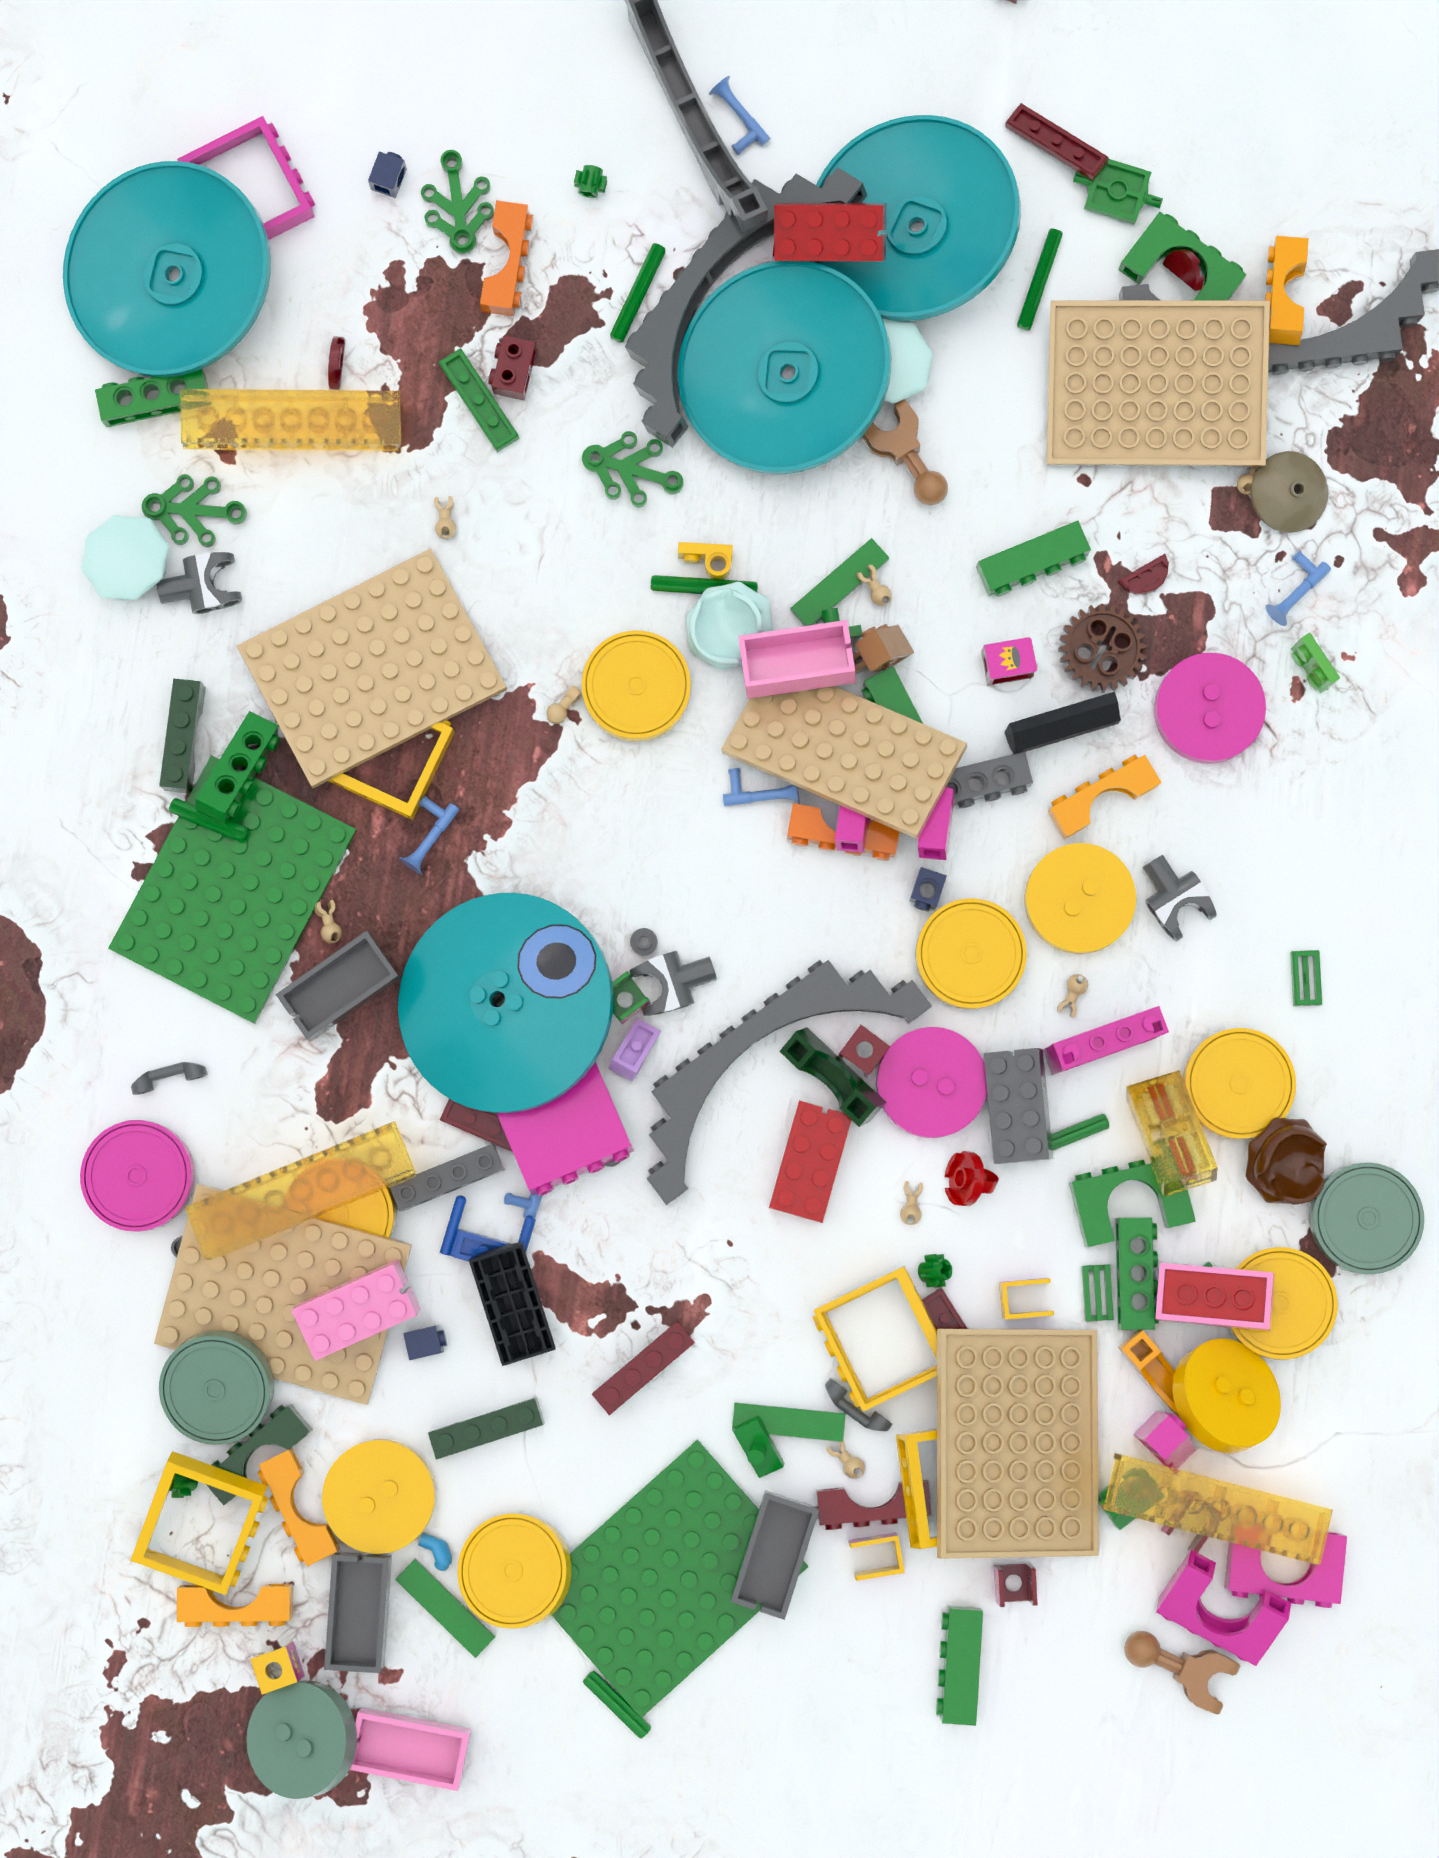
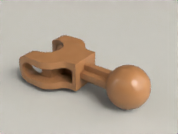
M904 399L894 404V414L899 422V425L894 430L882 431L872 423L862 437L873 454L879 457H888L897 466L904 462L915 478L914 494L922 504L929 506L937 505L945 499L948 493V483L939 472L929 471L917 454L920 452V443L916 438L919 419Z
M1147 1631L1132 1633L1124 1645L1125 1656L1132 1665L1146 1668L1155 1664L1173 1672L1172 1678L1183 1685L1184 1693L1190 1702L1199 1708L1217 1715L1221 1713L1223 1704L1217 1698L1210 1695L1208 1681L1214 1674L1219 1672L1234 1676L1241 1667L1233 1659L1212 1649L1201 1651L1195 1655L1183 1652L1181 1657L1161 1649L1157 1638Z

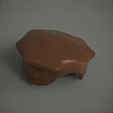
M1273 1118L1248 1145L1246 1179L1267 1203L1297 1205L1310 1202L1321 1193L1324 1187V1151L1327 1143L1313 1130L1305 1119Z

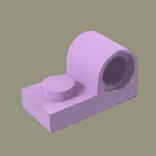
M637 1018L611 1060L608 1069L633 1082L661 1031Z

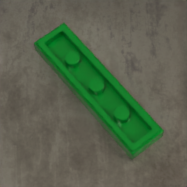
M461 348L438 362L497 453L520 439Z
M871 538L795 603L790 610L804 626L814 625L823 617L822 610L833 609L863 583L857 579L856 573L860 572L864 578H869L870 570L867 566L873 565L877 571L889 560V556Z
M734 1403L732 1431L735 1426L759 1416L769 1435L844 1441L846 1413Z
M416 1558L395 1579L475 1658L496 1637Z

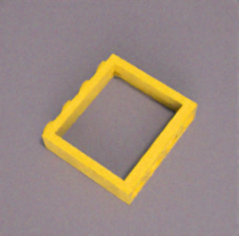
M446 720L431 726V729L441 733L408 803L345 774H341L329 780V782L413 820L420 807L419 803L425 796L455 733L453 728L450 727L451 722Z
M905 1265L814 1309L815 1316L812 1318L819 1332L824 1331L828 1339L824 1342L825 1347L831 1357L836 1356L840 1366L836 1367L838 1374L843 1382L848 1381L852 1389L849 1392V1396L856 1408L861 1407L862 1412L937 1376V1365L868 1398L827 1312L898 1279L937 1359V1330Z
M937 1428L896 1435L910 1548L925 1549L937 1547V1536L930 1537L917 1444V1442L937 1439Z
M172 1451L166 1462L130 1561L226 1595L230 1586H236L241 1573L236 1568L239 1561L245 1563L250 1550V1546L245 1544L248 1537L254 1538L260 1523L255 1521L258 1512L263 1513L269 1498L264 1496L267 1485ZM176 1473L252 1501L224 1576L148 1549Z

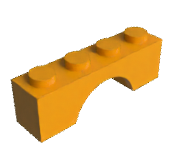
M1276 236L1274 246H1269L1267 262L1272 263V269H1267L1266 285L1270 286V292L1265 294V301H1270L1269 343L1300 345L1303 333L1304 307L1294 303L1286 294L1284 287L1291 280L1304 276L1309 238Z
M1135 754L1122 762L1124 767L1115 772L1113 768H1110L1098 775L1100 780L1091 785L1087 781L1075 788L1076 794L1067 798L1064 794L1051 802L1053 807L1048 810V814L1064 840L1088 827L1091 823V804L1100 794L1118 791L1135 800L1157 788L1162 783L1146 755L1138 758Z
M1137 1330L1118 1346V1349L1168 1408L1180 1419L1174 1403L1172 1390L1175 1370L1143 1330Z
M291 1448L259 1464L261 1469L258 1471L259 1478L262 1484L269 1486L273 1494L270 1496V1501L275 1511H281L285 1520L282 1522L283 1529L288 1537H293L297 1545L294 1547V1551L300 1563L305 1562L308 1567L338 1552L340 1546L329 1524H316L306 1520L295 1506L294 1490L304 1471L294 1449Z
M293 1583L265 1584L261 1587L258 1596L252 1603L241 1607H233L222 1603L217 1599L212 1590L199 1585H180L177 1587V1622H185V1627H200L202 1622H213L214 1627L230 1626V1622L240 1621L241 1626H257L258 1621H269V1626H284L286 1621H290L293 1618Z

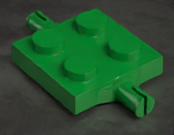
M1112 159L1108 160V163L1094 181H1091L1077 171L1073 179L1075 183L1088 186L1085 210L1135 225L1139 211L1143 208L1144 204L1160 209L1163 198L1148 194L1151 171Z

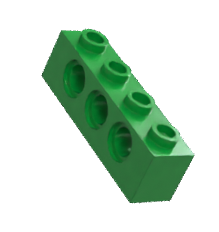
M203 369L174 377H151L144 379V377H134L129 379L128 383L118 384L111 382L103 384L102 388L95 389L100 418L106 428L212 405ZM177 385H186L183 393H173ZM158 390L159 395L153 400L147 399L150 391ZM133 396L130 404L121 405L123 397Z
M251 711L248 712L195 799L196 810L226 824L230 816L233 818L236 816L241 805L240 799L243 794L247 796L250 793L254 784L252 779L257 772L261 773L267 763L266 756L270 750L274 752L280 742L281 737L278 736L279 725ZM250 744H256L259 746V748L251 750L247 748V746ZM236 766H244L246 770L238 772L235 771L233 768ZM222 788H231L233 790L229 794L220 792Z
M1152 1217L1115 1218L1118 1329L1155 1330V1324H1159V1321L1155 1319L1156 1307H1154V1296H1157L1158 1279H1154L1153 1268L1158 1267L1157 1251H1153V1240H1157V1224L1152 1223ZM1136 1237L1140 1238L1144 1243L1143 1250L1138 1254L1134 1253L1130 1248L1131 1241ZM1137 1265L1144 1269V1277L1138 1282L1131 1277V1270ZM1140 1293L1145 1298V1305L1137 1310L1132 1305V1298L1135 1294Z

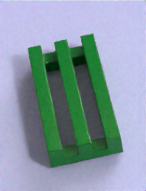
M1319 950L1291 951L1293 1006L1322 1005ZM1308 956H1312L1315 999L1310 1000ZM1298 957L1302 958L1304 1000H1300Z
M1110 1264L1081 1266L1085 1321L1114 1320ZM1099 1270H1104L1106 1315H1102ZM1088 1271H1093L1096 1315H1091Z

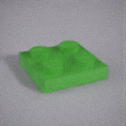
M1311 633L1300 638L1291 648L1293 660L1299 667L1303 666L1308 674L1307 680L1313 689H1318L1322 693L1340 679V676Z

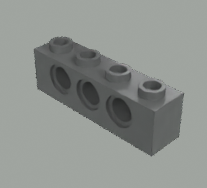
M1024 751L956 768L947 785H952L956 789L954 805H958L959 809L973 806L975 805V800L985 798V802L998 800L1001 798V794L1011 792L1012 796L1028 792L1027 788L1033 784ZM997 772L1006 773L1009 777V783L1005 785L997 783L995 774ZM972 778H977L982 782L983 788L980 791H973L970 789L968 781Z
M492 1143L391 1184L389 1187L398 1210L403 1212L505 1169L496 1146Z

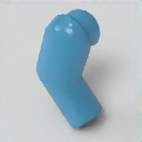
M423 1533L418 1546L432 1551L436 1561L434 1563L436 1569L440 1571L447 1570L452 1563V1554L447 1542Z

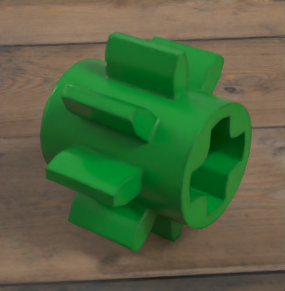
M584 165L583 171L576 170L574 187L579 188L578 193L584 197L597 198L598 192L605 193L607 176H603V170L597 166Z
M944 1254L924 1255L925 1262H921L918 1266L920 1280L926 1282L927 1288L945 1287V1280L950 1279L952 1276L951 1263L944 1259Z
M176 1473L170 1491H172L171 1497L184 1498V1496H191V1491L196 1489L198 1481Z

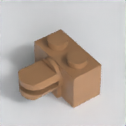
M884 624L877 629L874 626L861 634L862 639L855 643L858 651L853 654L854 664L862 659L863 661L855 665V675L869 668L870 672L885 670L897 665L914 653L899 625L888 627L887 624Z

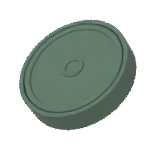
M1358 1163L1344 1166L1324 1179L1325 1183L1321 1193L1311 1201L1309 1225L1315 1244L1331 1263L1352 1273L1379 1274L1395 1269L1413 1254L1423 1234L1424 1210L1416 1189L1405 1176L1393 1168L1382 1164Z
M223 1330L201 1332L181 1343L165 1362L159 1380L160 1402L171 1424L186 1437L209 1445L229 1444L249 1435L267 1414L274 1394L272 1370L261 1350L247 1338Z
M298 1681L266 1693L254 1708L249 1720L247 1752L251 1766L259 1780L269 1790L282 1797L301 1799L318 1796L332 1790L347 1775L356 1753L357 1730L348 1704L333 1688L317 1681Z

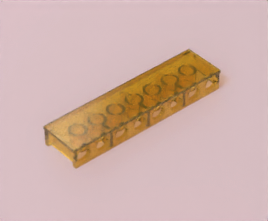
M180 389L181 443L183 444V449L399 451V445H401L400 391Z
M393 1121L186 1206L185 1210L205 1260L212 1261L416 1177V1171L397 1124Z
M1114 1453L1115 1463L1106 1500L1102 1504L1101 1509L1317 1565L1321 1564L1332 1509Z

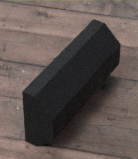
M1114 691L1011 722L1004 733L1013 754L1027 752L1118 724L1121 721L1118 700Z
M523 1242L506 1244L470 1258L471 1270L502 1366L556 1350Z

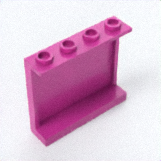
M596 1061L587 1074L573 1088L552 1102L523 1112L497 1113L526 1185L532 1195H546L553 1191V1186L562 1182L564 1185L571 1184L579 1179L578 1175L587 1171L589 1174L596 1173L604 1168V1164L613 1160L615 1163L621 1162L629 1158V1153L634 1151Z

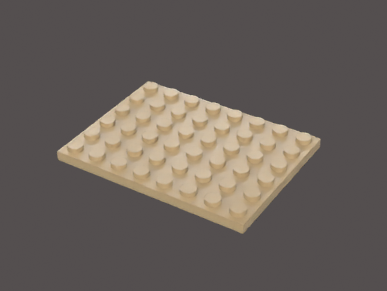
M1050 300L1047 465L1266 466L1270 301Z
M431 548L237 645L239 653L312 789L431 729V726L449 720L507 690L506 684Z
M198 1183L154 1344L176 1350L185 1340L201 1332L211 1330L233 1332L247 1338L261 1350L271 1367L274 1379L367 1405L370 1400L389 1328L315 1361L291 1310L304 1300L396 1259L399 1260L405 1272L412 1244Z
M937 1329V1558L1099 1556L1097 1330Z

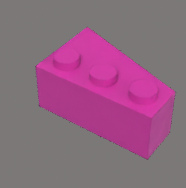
M1155 1411L1133 1434L1172 1474L1196 1451L1189 1435L1184 1431L1187 1426L1175 1414L1172 1415L1167 1411L1165 1413Z

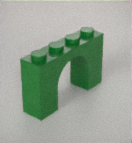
M1161 212L1156 215L1124 257L1118 269L1140 285L1158 261L1172 251L1187 249L1193 252L1199 259L1200 264L1198 265L1204 277L1203 288L1193 301H1229L1247 275L1239 264L1234 261L1229 262L1222 257L1221 252L1211 245L1207 246L1200 241L1199 236L1191 230L1186 231L1178 225V221L1169 214L1164 215Z
M1171 1153L1156 1156V1162L1146 1165L1143 1159L1128 1163L1129 1169L1119 1171L1118 1166L1101 1169L1102 1175L1092 1177L1091 1172L1074 1176L1075 1181L1069 1182L1084 1247H1092L1115 1241L1108 1215V1199L1115 1187L1128 1180L1140 1181L1154 1191L1158 1199L1165 1228L1196 1222L1186 1180L1180 1179Z

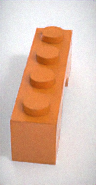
M496 200L492 224L495 236L506 243L510 253L506 265L500 272L484 278L480 300L482 312L514 317L515 308H520L521 292H518L519 282L523 283L525 278V266H522L523 256L527 257L529 252V240H526L527 230L532 231L533 215L529 213L527 204Z
M793 803L787 839L792 840L791 844L807 847L808 843L818 844V848L821 850L835 851L836 832L825 823L820 808ZM872 820L868 825L864 853L873 854L872 858L888 861L889 857L894 858L899 831ZM845 852L846 854L854 856L862 855V853L860 852Z

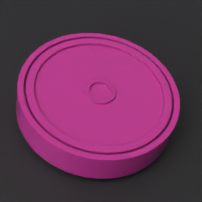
M1220 653L1196 654L1179 662L1161 682L1154 702L1156 726L1165 743L1181 757L1204 764L1224 762L1241 754L1259 735L1266 715V699L1256 675L1241 661Z
M925 1027L910 1031L890 1046L879 1064L876 1078L877 1093L887 1102L882 1108L896 1126L912 1135L923 1138H940L954 1134L965 1128L975 1119L985 1102L987 1095L985 1063L975 1046L957 1032L940 1027Z
M144 1120L120 1122L101 1132L88 1147L80 1170L81 1189L89 1208L106 1224L125 1231L140 1232L154 1230L172 1221L187 1205L195 1182L193 1159L182 1139L169 1128Z

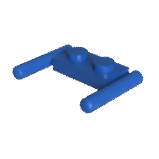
M459 1195L455 1198L439 1253L469 1262L470 1258L482 1252L511 1243L458 1229L466 1204V1198ZM531 1215L525 1217L518 1243L523 1242L525 1252H527L536 1222L535 1217Z

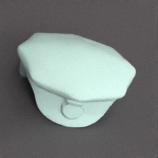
M883 319L888 332L892 356L890 382L884 401L897 403L926 388L933 352L914 323Z
M113 515L87 535L81 569L101 598L136 600L154 587L166 574L169 544L150 518Z
M741 582L707 588L686 615L690 652L719 670L742 665L738 636L773 631L769 599Z

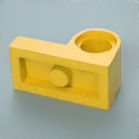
M678 542V559H683V562L693 564L699 563V560H705L706 574L710 579L724 580L729 576L733 545ZM720 560L724 562L726 567L722 571H714L711 568L712 562Z

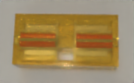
M1180 1070L1127 1086L1126 1100L1163 1197L1216 1181L1218 1167Z

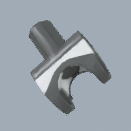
M214 552L184 558L185 575L161 579L156 584L161 604L190 599L192 613L203 614L219 611L242 601L241 592L221 591L214 586L215 575L221 569H224L225 566L235 563L234 554Z
M1164 855L1159 856L1142 867L1158 891L1145 900L1146 905L1157 923L1174 941L1177 942L1183 938L1177 920V914L1181 907L1193 906L1200 912L1202 911L1209 920L1217 916L1206 888L1193 871L1178 879Z
M678 951L651 958L629 970L631 978L641 975L644 977L651 976L658 979L662 985L663 990L658 1000L654 1001L652 1005L642 1008L644 1016L668 1013L692 1005L694 1000L690 988L717 980L710 956L682 965Z

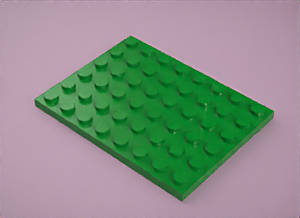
M210 756L186 801L187 803L196 806L195 799L218 763V758ZM235 767L233 768L235 771L242 772ZM254 777L252 779L254 784L250 793L247 796L243 794L239 801L241 805L234 818L229 817V820L248 828L244 840H236L178 816L108 949L255 1024L314 913L315 905L320 902L357 830ZM222 788L220 790L224 794H229L233 791L231 788Z
M698 1439L570 1553L572 1564L570 1587L564 1601L552 1614V1617L641 1718L760 1611V1602L756 1601V1609L753 1610L732 1603L730 1600L759 1509ZM804 1560L799 1575L809 1567Z

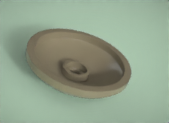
M1284 451L1266 459V466H1258L1253 475L1250 496L1256 514L1267 526L1276 531L1294 533L1311 527L1320 519L1328 501V484L1322 469L1313 459L1299 452ZM1295 485H1297L1300 489L1299 494L1295 493L1294 491Z

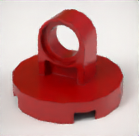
M962 1151V1153L953 1154L947 1164L945 1177L949 1178V1188L945 1187V1193L952 1204L971 1206L976 1203L981 1193H993L999 1178L992 1171L984 1169L980 1156L975 1152Z

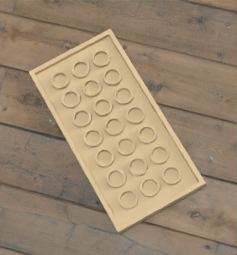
M831 686L750 698L721 751L724 755L918 840L966 751L967 743L841 688Z

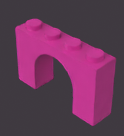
M946 786L919 836V858L947 860L954 807L953 788ZM840 806L835 834L837 851L864 853L868 824L871 819Z
M1231 1520L1224 1588L1232 1591L1231 1596L1248 1598V1594L1252 1593L1260 1594V1599L1264 1592L1268 1590L1279 1597L1287 1598V1601L1292 1604L1304 1605V1600L1315 1601V1606L1332 1608V1603L1341 1604L1347 1545L1346 1535L1314 1530L1311 1562L1306 1573L1294 1582L1278 1583L1272 1581L1266 1575L1261 1565L1263 1525Z
M1191 1549L1159 1596L1156 1613L1162 1615L1166 1620L1173 1621L1186 1628L1192 1634H1197L1212 1642L1216 1647L1229 1651L1240 1660L1257 1666L1288 1622L1291 1603L1266 1590L1252 1611L1246 1616L1238 1619H1224L1215 1616L1204 1607L1200 1597L1213 1579L1216 1562Z

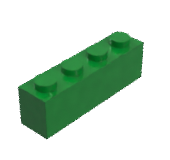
M1077 520L979 560L976 568L988 596L996 594L997 597L1011 592V587L1021 583V586L1024 587L1037 581V576L1045 573L1046 576H1051L1062 570L1061 567L1071 563V566H1076L1087 560L1086 556L1089 555L1091 548Z
M894 666L864 680V689L861 690L864 699L923 724Z
M947 1605V1613L942 1612L941 1629L946 1630L945 1641H940L939 1657L944 1658L943 1670H938V1687H942V1698H937L936 1715H940V1720L944 1724L976 1726L983 1610L981 1608Z

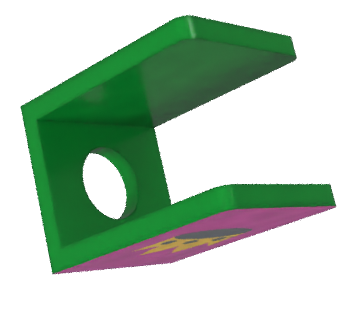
M628 971L612 982L614 994L613 1014L621 1024H624L640 1012L642 1008L650 1004V1000L648 997H645ZM621 992L632 994L633 1003L631 1006L624 1008L618 1004L617 997Z

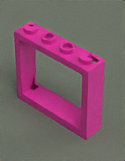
M261 116L178 158L177 161L200 165L263 133L300 204L263 223L268 240L314 218L311 207L315 206V203L309 191L303 193L300 184L304 182L296 168L291 170L288 164L291 157L284 145L279 147L276 141L279 135L273 123L267 124L264 117Z
M1160 1006L1053 1043L1043 1049V1053L1051 1075H1055L1156 1039L1169 1033Z

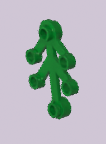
M447 150L441 155L440 162L443 170L448 173L452 202L437 192L436 187L432 184L424 185L421 189V195L425 202L435 203L454 217L455 227L441 219L439 212L436 210L427 211L424 219L428 227L437 228L450 237V246L455 252L465 254L474 249L476 245L475 233L484 221L491 220L494 216L493 206L488 202H483L478 206V213L466 226L465 215L481 195H486L490 191V182L483 176L476 178L473 188L462 200L459 171L463 165L462 157L456 150ZM454 160L457 164L455 167L447 166L448 162ZM484 182L487 186L485 189H479L477 187L478 184ZM427 190L434 191L431 197L424 195ZM489 208L491 210V212L488 215H483L481 213L482 209ZM432 215L438 217L434 223L428 221V218ZM462 237L468 239V242L464 245L458 243V240Z
M624 432L621 439L606 447L591 445L583 451L582 463L584 467L591 472H597L605 487V495L611 500H616L620 497L621 487L618 483L613 482L607 468L618 471L631 495L632 505L637 508H641L646 504L647 496L644 491L639 489L633 476L662 484L664 491L668 494H677L683 488V477L679 472L669 471L665 474L637 465L650 457H658L662 454L663 445L658 439L650 440L647 443V447L622 460L612 458L611 456L625 448L633 449L637 445V436L634 432ZM631 436L634 438V442L626 444L624 439ZM657 444L660 449L657 452H652L650 446ZM592 454H598V455H600L599 461H597V462L591 461V459H590L591 455H592ZM670 477H675L678 480L675 485H670L667 481ZM616 487L618 492L615 495H611L608 493V489ZM638 494L644 497V500L640 503L634 501V497Z
M187 474L180 475L177 482L164 493H152L144 498L142 502V512L151 520H160L171 533L172 540L178 545L186 544L189 535L184 528L176 525L169 514L181 515L198 535V540L204 547L213 546L216 537L211 530L206 529L196 516L226 518L235 525L243 523L247 517V510L239 501H231L225 507L197 505L209 494L214 495L221 490V483L213 476L206 478L204 484L181 503H173L171 501L181 492H190L194 488V481ZM184 479L190 480V484L187 487H182L181 482ZM210 482H216L217 486L215 489H208ZM158 503L160 504V509L156 512L152 511V505ZM240 510V517L233 518V511ZM178 532L184 533L185 536L182 540H176L175 536ZM210 534L211 540L206 543L203 542V536Z

